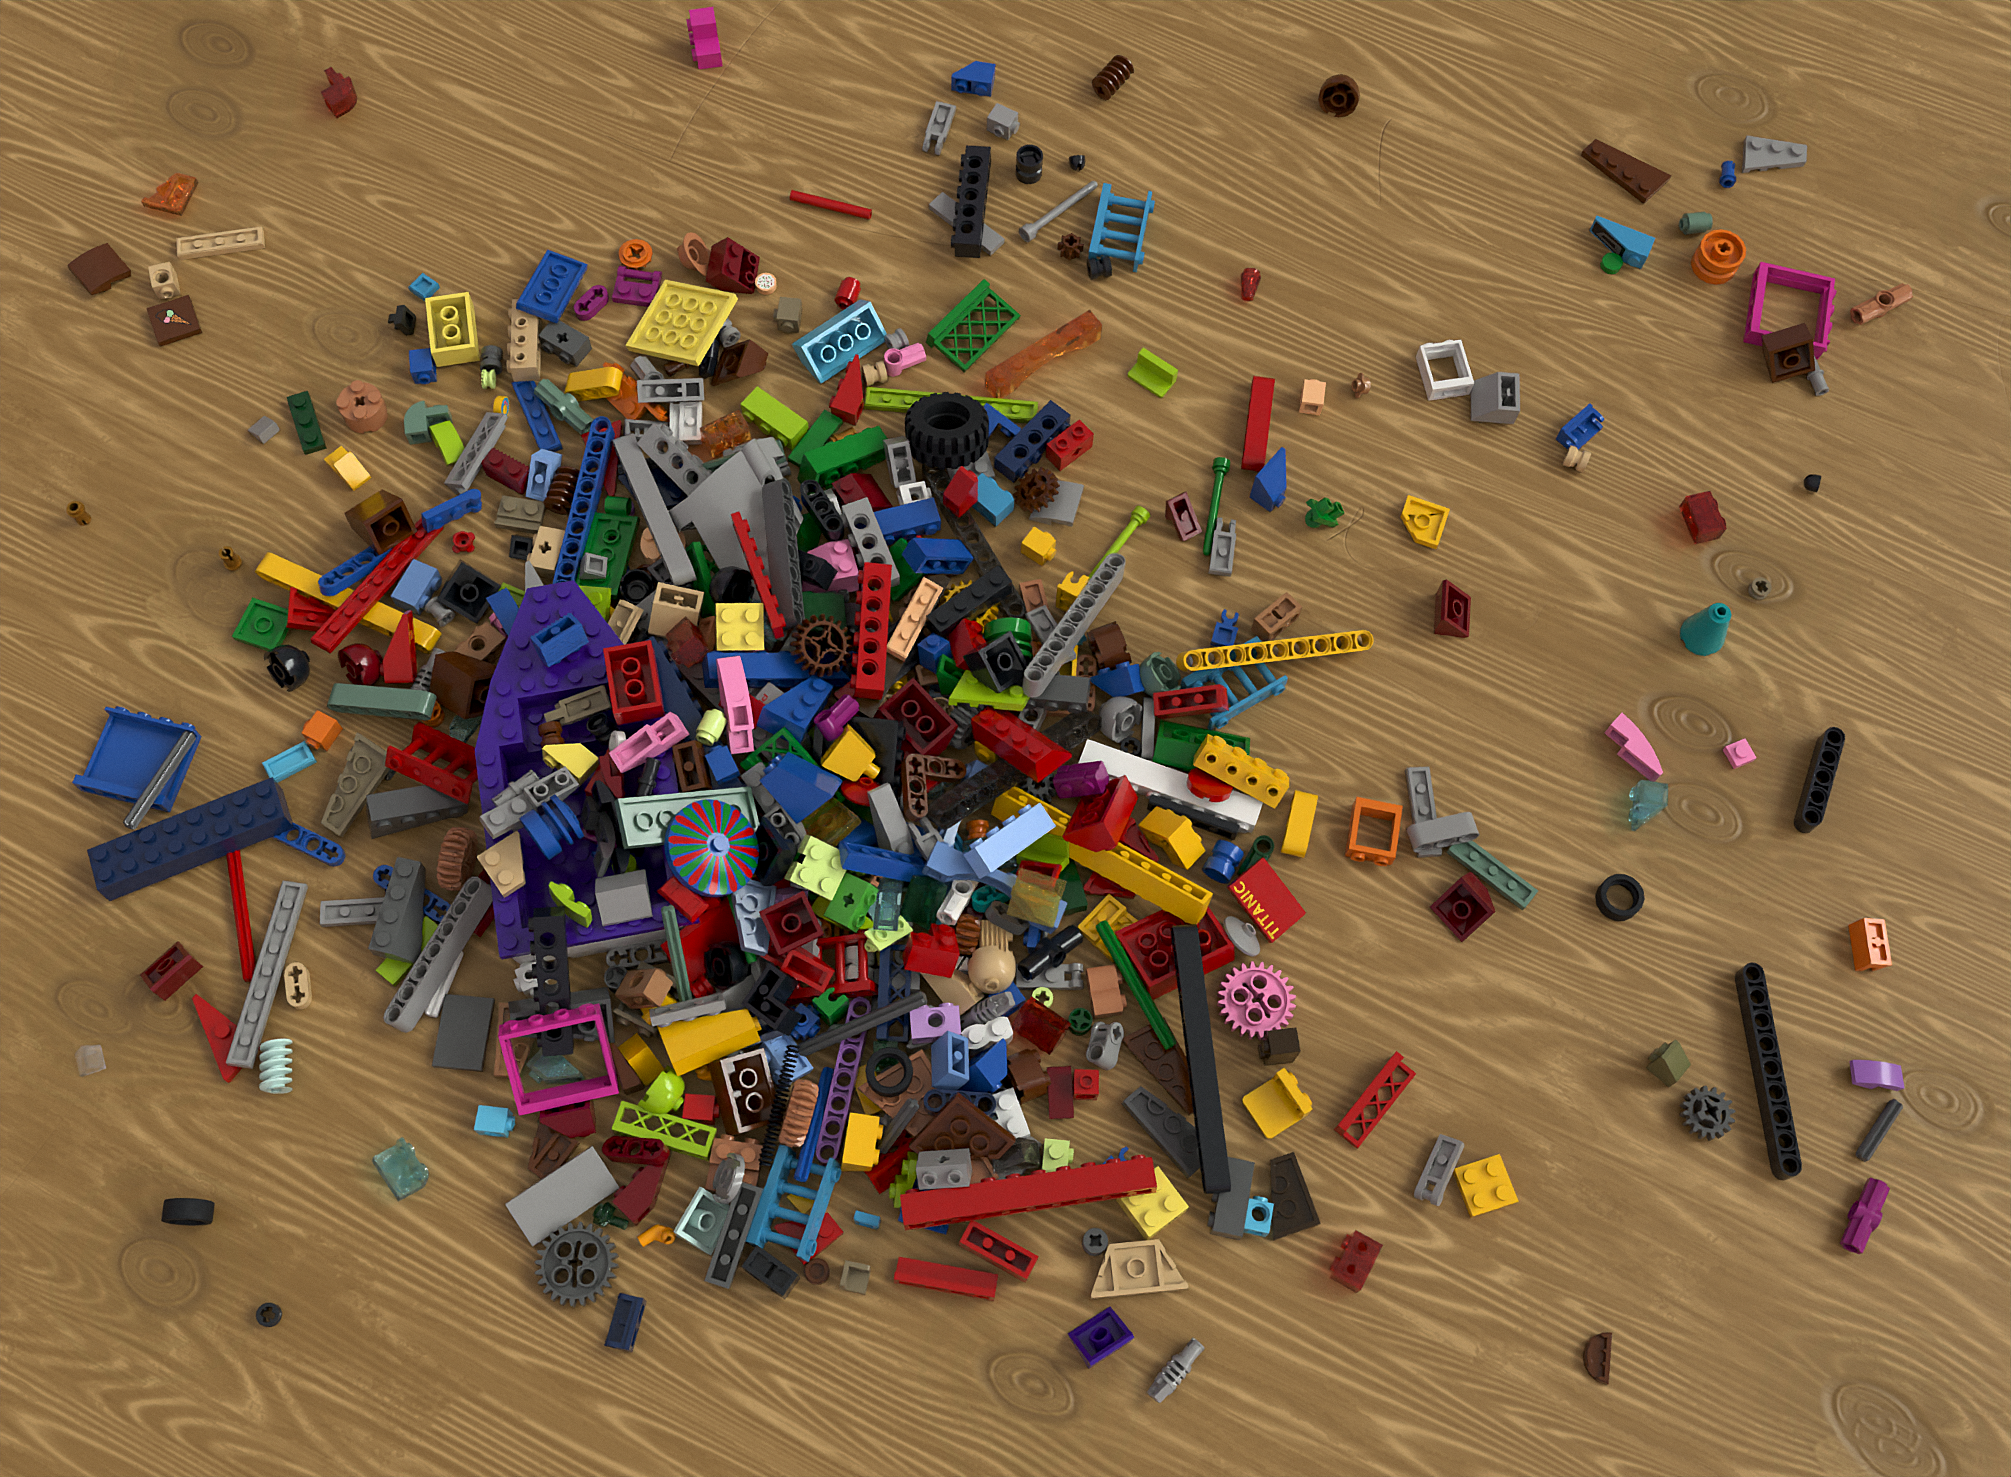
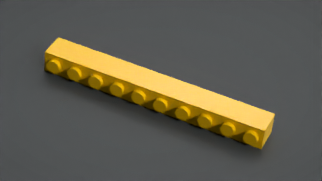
M1010 783L997 793L991 815L1003 822L1012 815L1015 818L1019 817L1018 811L1026 805L1030 804L1033 807L1041 803L1056 825L1047 833L1061 837L1071 819V816ZM1069 842V858L1099 873L1102 877L1119 884L1122 888L1139 895L1142 899L1161 907L1164 911L1181 918L1184 922L1197 925L1205 915L1213 895L1212 892L1118 842V845L1110 851L1093 852Z

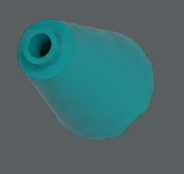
M1715 603L1689 616L1680 628V638L1685 642V647L1692 653L1701 656H1708L1719 651L1726 639L1731 619V610L1723 603Z

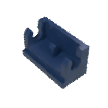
M619 1293L604 1346L632 1353L647 1301L641 1297Z

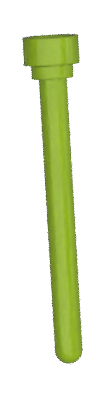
M1141 506L1134 508L1131 512V521L1089 574V580L1109 554L1117 553L1137 526L1147 522L1150 518V513Z

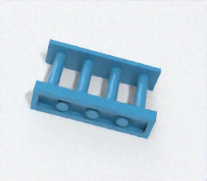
M1103 183L1088 259H1097V257H1102V255H1108L1109 257L1134 261L1133 272H1137L1138 264L1142 265L1145 252H1141L1148 214L1153 213L1155 201L1151 200L1152 191H1148L1147 200L1142 201L1114 196V193H1111L1112 184ZM1112 204L1143 209L1144 215L1143 218L1111 213V210H1107L1108 205L1112 206ZM1112 221L1140 226V235L1107 230V227H1104V223ZM1108 238L1138 245L1135 253L1103 247L1104 245L1100 244V242Z
M1256 636L1244 644L1261 642V640ZM1252 648L1251 655L1254 659L1257 657V651L1255 648ZM1231 650L1229 657L1234 662L1236 654ZM1265 663L1254 664L1269 684L1258 691L1241 666L1195 671L1184 677L1181 681L1180 689L1202 687L1208 681L1214 682L1216 685L1221 684L1227 688L1228 703L1231 707H1229V711L1210 713L1212 718H1210L1207 728L1212 730L1216 727L1217 729L1224 727L1231 718L1271 695L1277 696L1282 693L1288 680L1287 676L1285 675L1276 680ZM1227 670L1233 671L1250 696L1239 702L1221 677L1222 673Z
M779 1144L746 1242L753 1247L758 1245L762 1249L768 1241L798 1250L797 1257L805 1262H809L810 1257L816 1251V1239L835 1182L837 1183L841 1176V1164L830 1157L827 1166L812 1163L810 1173L823 1176L818 1191L788 1183L787 1179L790 1170L797 1167L798 1159L795 1156L796 1152L788 1146ZM789 1193L814 1200L810 1215L780 1207L779 1202L782 1194ZM779 1217L806 1225L802 1240L772 1232L770 1228L773 1219Z

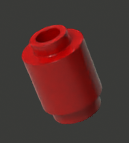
M846 277L841 281L834 299L840 309L845 310L857 301L861 291L860 282L853 277Z

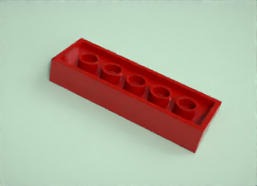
M757 876L752 878V880L760 882ZM784 878L773 885L777 886L776 889L792 887L790 886V881ZM727 897L721 901V907L710 909L699 917L700 923L687 925L679 931L689 983L694 982L700 975L706 973L704 954L709 951L710 947L708 946L710 944L725 940L740 944L738 930ZM665 941L660 947L672 966L668 943Z

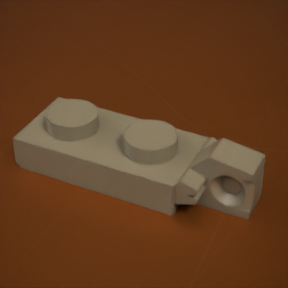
M601 685L558 701L559 703L554 705L556 710L545 713L544 716L546 722L557 721L562 726L569 725L591 717L596 713L612 709V704L606 686Z

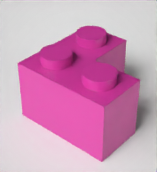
M713 7L689 10L690 19H686L688 32L692 31V33H689L690 45H695V49H691L693 62H698L699 69L722 67Z

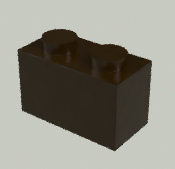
M1296 1027L1267 1031L1263 1039H1261V1044L1258 1045L1259 1058L1264 1060V1066L1293 1063L1301 1052Z

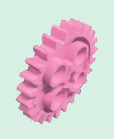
M1251 961L1247 969L1246 965L1242 963L1240 971L1234 967L1231 971L1233 976L1226 974L1225 980L1227 983L1221 982L1219 986L1224 990L1218 991L1217 994L1218 997L1222 998V1000L1218 1001L1217 1006L1224 1007L1219 1015H1227L1224 1024L1232 1022L1231 1031L1233 1032L1239 1028L1240 1037L1247 1032L1249 1040L1253 1038L1254 1034H1257L1258 1039L1261 1040L1267 1031L1281 1029L1280 1025L1286 1028L1289 1024L1286 1019H1292L1293 1014L1289 1011L1294 1010L1296 1005L1290 1002L1295 1000L1296 995L1289 994V992L1294 987L1285 985L1289 978L1281 979L1279 977L1282 972L1281 970L1276 973L1272 972L1273 965H1270L1268 969H1264V963L1261 962L1259 967L1256 968L1254 962ZM1253 981H1262L1264 984V988H1256L1253 985ZM1234 994H1242L1245 997V1001H1236ZM1253 998H1254V999H1258V998H1259V999L1261 1000V1002H1260V1003H1258V1002L1253 1003V1002H1252V999H1253ZM1267 1000H1276L1279 1007L1271 1008ZM1248 1013H1256L1259 1015L1260 1021H1251Z

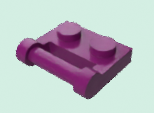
M619 266L612 294L613 302L649 307L659 291L662 272L654 271L653 273ZM628 277L652 281V285L625 281V278Z

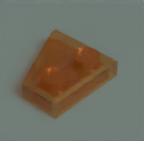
M175 173L166 183L156 188L157 193L149 199L144 197L141 202L144 207L182 216L199 182L196 177Z

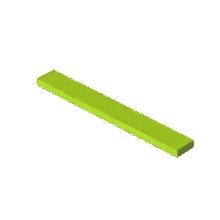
M866 387L864 409L906 413L915 401L919 402L920 398L924 396L929 397L933 392ZM970 396L973 400L976 399L983 407L987 402L1015 423L1028 424L1037 414L1038 402Z

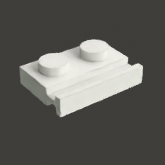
M670 402L669 428L673 431L672 435L677 440L683 441L686 445L702 444V402H680V404Z

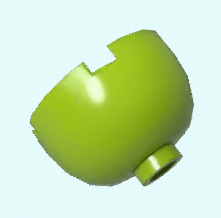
M667 1065L645 1093L646 1095L643 1100H640L638 1106L647 1112L659 1115L667 1114L671 1109L677 1111L684 1102V1098L681 1096L685 1090V1085L681 1075L677 1076L675 1070Z

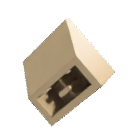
M658 582L648 635L693 644L703 606L704 592Z

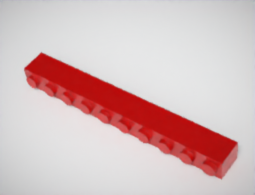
M1135 1155L1131 1157V1160L1127 1161L1115 1158L1106 1161V1164L1096 1165L1095 1162L1081 1164L1080 1168L1071 1169L1070 1166H1062L1056 1168L1054 1172L1047 1173L1045 1170H1035L1031 1172V1175L1021 1176V1174L1016 1173L1007 1175L1006 1179L1001 1180L988 1177L981 1179V1183H970L969 1187L939 1188L921 1192L919 1189H909L905 1191V1194L900 1195L904 1228L907 1231L1156 1193L1157 1182L1152 1157L1146 1158L1145 1155Z

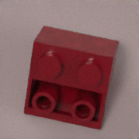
M727 237L711 246L706 282L720 291L753 294L760 257Z

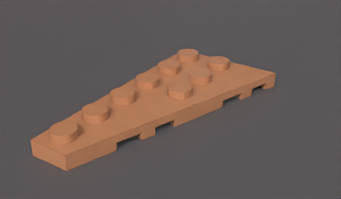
M922 1049L909 1057L912 1063L913 1077L911 1084L902 1094L894 1097L880 1096L871 1089L867 1082L858 1087L860 1092L892 1119L908 1098L916 1099L920 1107L905 1127V1130L913 1137L934 1117L926 1113L924 1109L923 1099L925 1094L936 1088L932 1087L931 1064ZM898 1063L875 1078L883 1086H895L903 1079L904 1068L901 1063ZM936 1097L928 1101V1105L931 1108H938L942 1104V1101ZM987 1157L971 1160V1184L981 1183V1179L994 1177L996 1180L999 1179Z

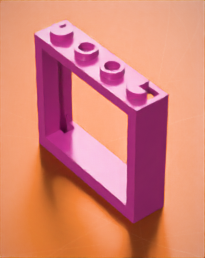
M1760 262L1752 277L1743 342L1762 346L1761 336L1772 333L1760 329L1766 282L1820 294L1815 338L1813 341L1814 356L1816 359H1819L1823 352H1827V346L1830 343V340H1828V334L1832 328L1830 317L1835 307L1832 305V300L1837 291L1834 289L1835 278Z
M591 1003L583 1004L579 1008L571 1010L560 1009L548 1015L537 1014L520 1021L509 1020L499 1025L498 1038L519 1116L619 1093L618 1078L599 1003L594 1005ZM594 1020L608 1075L525 1093L511 1038Z

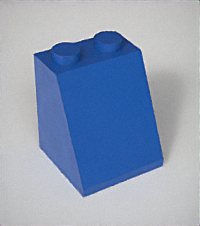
M787 752L782 757L778 754L768 762L769 765L762 770L765 774L759 780L796 824L831 799L842 783V780L836 775L790 752Z

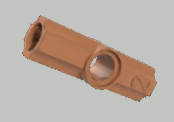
M1901 283L1889 290L1879 291L1875 297L1850 310L1851 320L1855 324L1862 325L1876 317L1881 318L1885 316L1888 311L1913 298L1912 288L1908 284Z

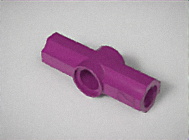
M1868 1178L1859 1199L1851 1206L1847 1216L1849 1222L1840 1241L1843 1248L1849 1252L1862 1254L1871 1232L1880 1224L1883 1215L1880 1211L1890 1190L1885 1182Z

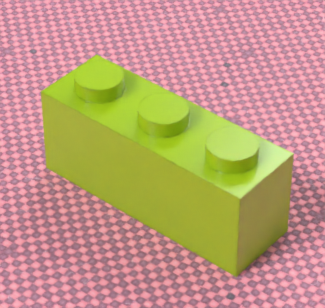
M758 386L740 404L743 418L749 423L753 422L764 434H770L776 440L780 439L783 447L787 446L793 450L809 430L808 421Z

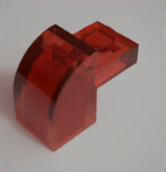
M330 67L324 70L331 86L321 91V95L326 106L337 119L354 108L357 103V93L349 76L344 79L340 72L336 73Z

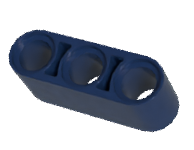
M932 1089L925 1094L923 1099L924 1109L931 1116H935L957 1092L976 1107L982 1101L991 1103L992 1108L984 1112L990 1118L994 1116L996 1111L994 1096L985 1092ZM936 1097L942 1101V1104L938 1108H931L928 1105V1101Z

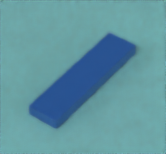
M512 382L513 389L539 450L545 449L556 452L563 449L543 401L534 394L535 382Z

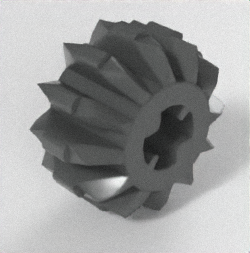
M1053 773L1049 774L1039 783L1024 774L1025 778H1020L1019 780L1021 785L1019 788L1048 804L1052 802L1051 797H1056L1057 795L1053 784ZM1037 785L1042 786L1039 788V790L1034 789L1037 787Z

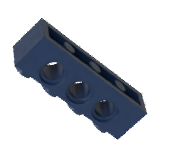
M1050 400L994 457V468L1013 483L1018 478L1022 479L1025 473L1028 472L1029 467L1033 463L1037 464L1040 461L1043 453L1046 451L1047 443L1071 426V415Z

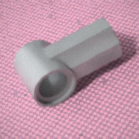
M639 356L630 364L631 370L639 380L664 379L663 375L654 368L646 356Z

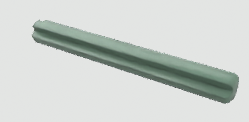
M672 905L663 906L661 914L679 1002L691 1000L692 995L675 908Z

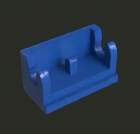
M1589 403L1561 428L1556 440L1567 450L1570 445L1577 447L1579 450L1602 429L1603 426L1600 422L1604 421V417Z

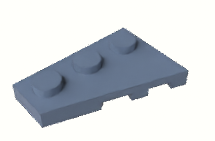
M750 879L741 889L731 893L742 951L765 956L768 953L770 935L759 911L774 905L777 886H763L761 882Z

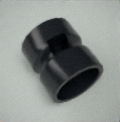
M1027 144L1020 147L1016 153V177L1024 184L1038 182L1042 176L1043 153L1039 147Z

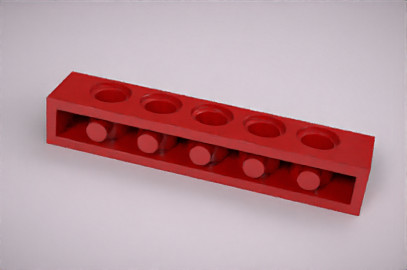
M864 562L863 570L858 571L857 584H861V591L857 590L856 604L860 605V610L855 612L854 625H858V632H854L853 646H857V653L852 654L851 667H855V675L851 674L850 688L854 689L853 697L881 700L884 693L892 565ZM869 587H875V588H877L878 590H877V591H873V590H870ZM868 607H873V608H875L877 611L872 612V611H869L867 608H868ZM866 628H872L876 632H868ZM864 649H871L874 653L869 654ZM863 670H870L873 674L867 675Z

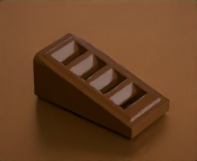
M614 1043L609 1044L614 1066L624 1093L629 1095L643 1090L644 1086L641 1079Z

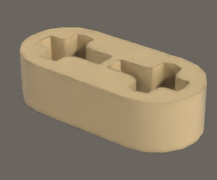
M294 962L289 964L284 971L286 998L293 1008L300 1010L307 1008L312 1001L310 973L303 964ZM297 969L302 973L298 975L299 983L291 976L296 973ZM298 989L305 996L301 998L299 1003L294 999L298 997Z

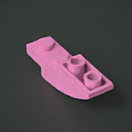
M740 656L716 659L721 706L724 707V714L727 719L728 749L731 754L754 751L752 729H754L753 716Z

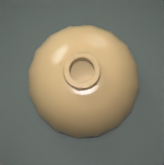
M995 945L976 949L967 962L970 982L983 993L995 994L1006 990L1012 984L1016 973L1015 957L1009 950L1005 949L1006 952L999 950L998 946Z

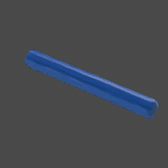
M824 1067L821 1072L815 1109L794 1174L796 1181L806 1182L809 1177L833 1078V1068Z

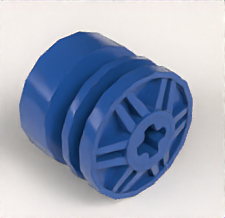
M555 794L549 798L554 806L553 809L545 801L541 803L545 813L543 816H540L532 809L519 818L530 837L548 860L562 852L558 841L561 838L569 845L574 843L568 834L571 831L578 840L584 837L579 821L572 810Z

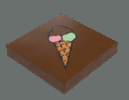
M189 295L146 308L160 347L202 333Z

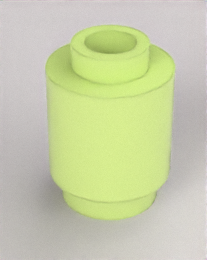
M717 709L707 710L696 729L697 735L695 738L704 745L713 746L714 742L718 741L727 724L725 714Z

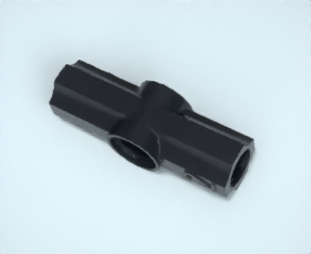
M1074 925L1067 926L1053 938L1045 937L1041 939L1036 945L1035 951L1018 963V970L1022 977L1027 981L1033 980L1050 966L1053 968L1059 967L1065 960L1066 954L1083 942V936L1079 929Z

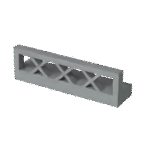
M486 412L445 480L444 484L457 496L468 491L482 467V460L494 447L506 426L504 424L508 417L504 413Z

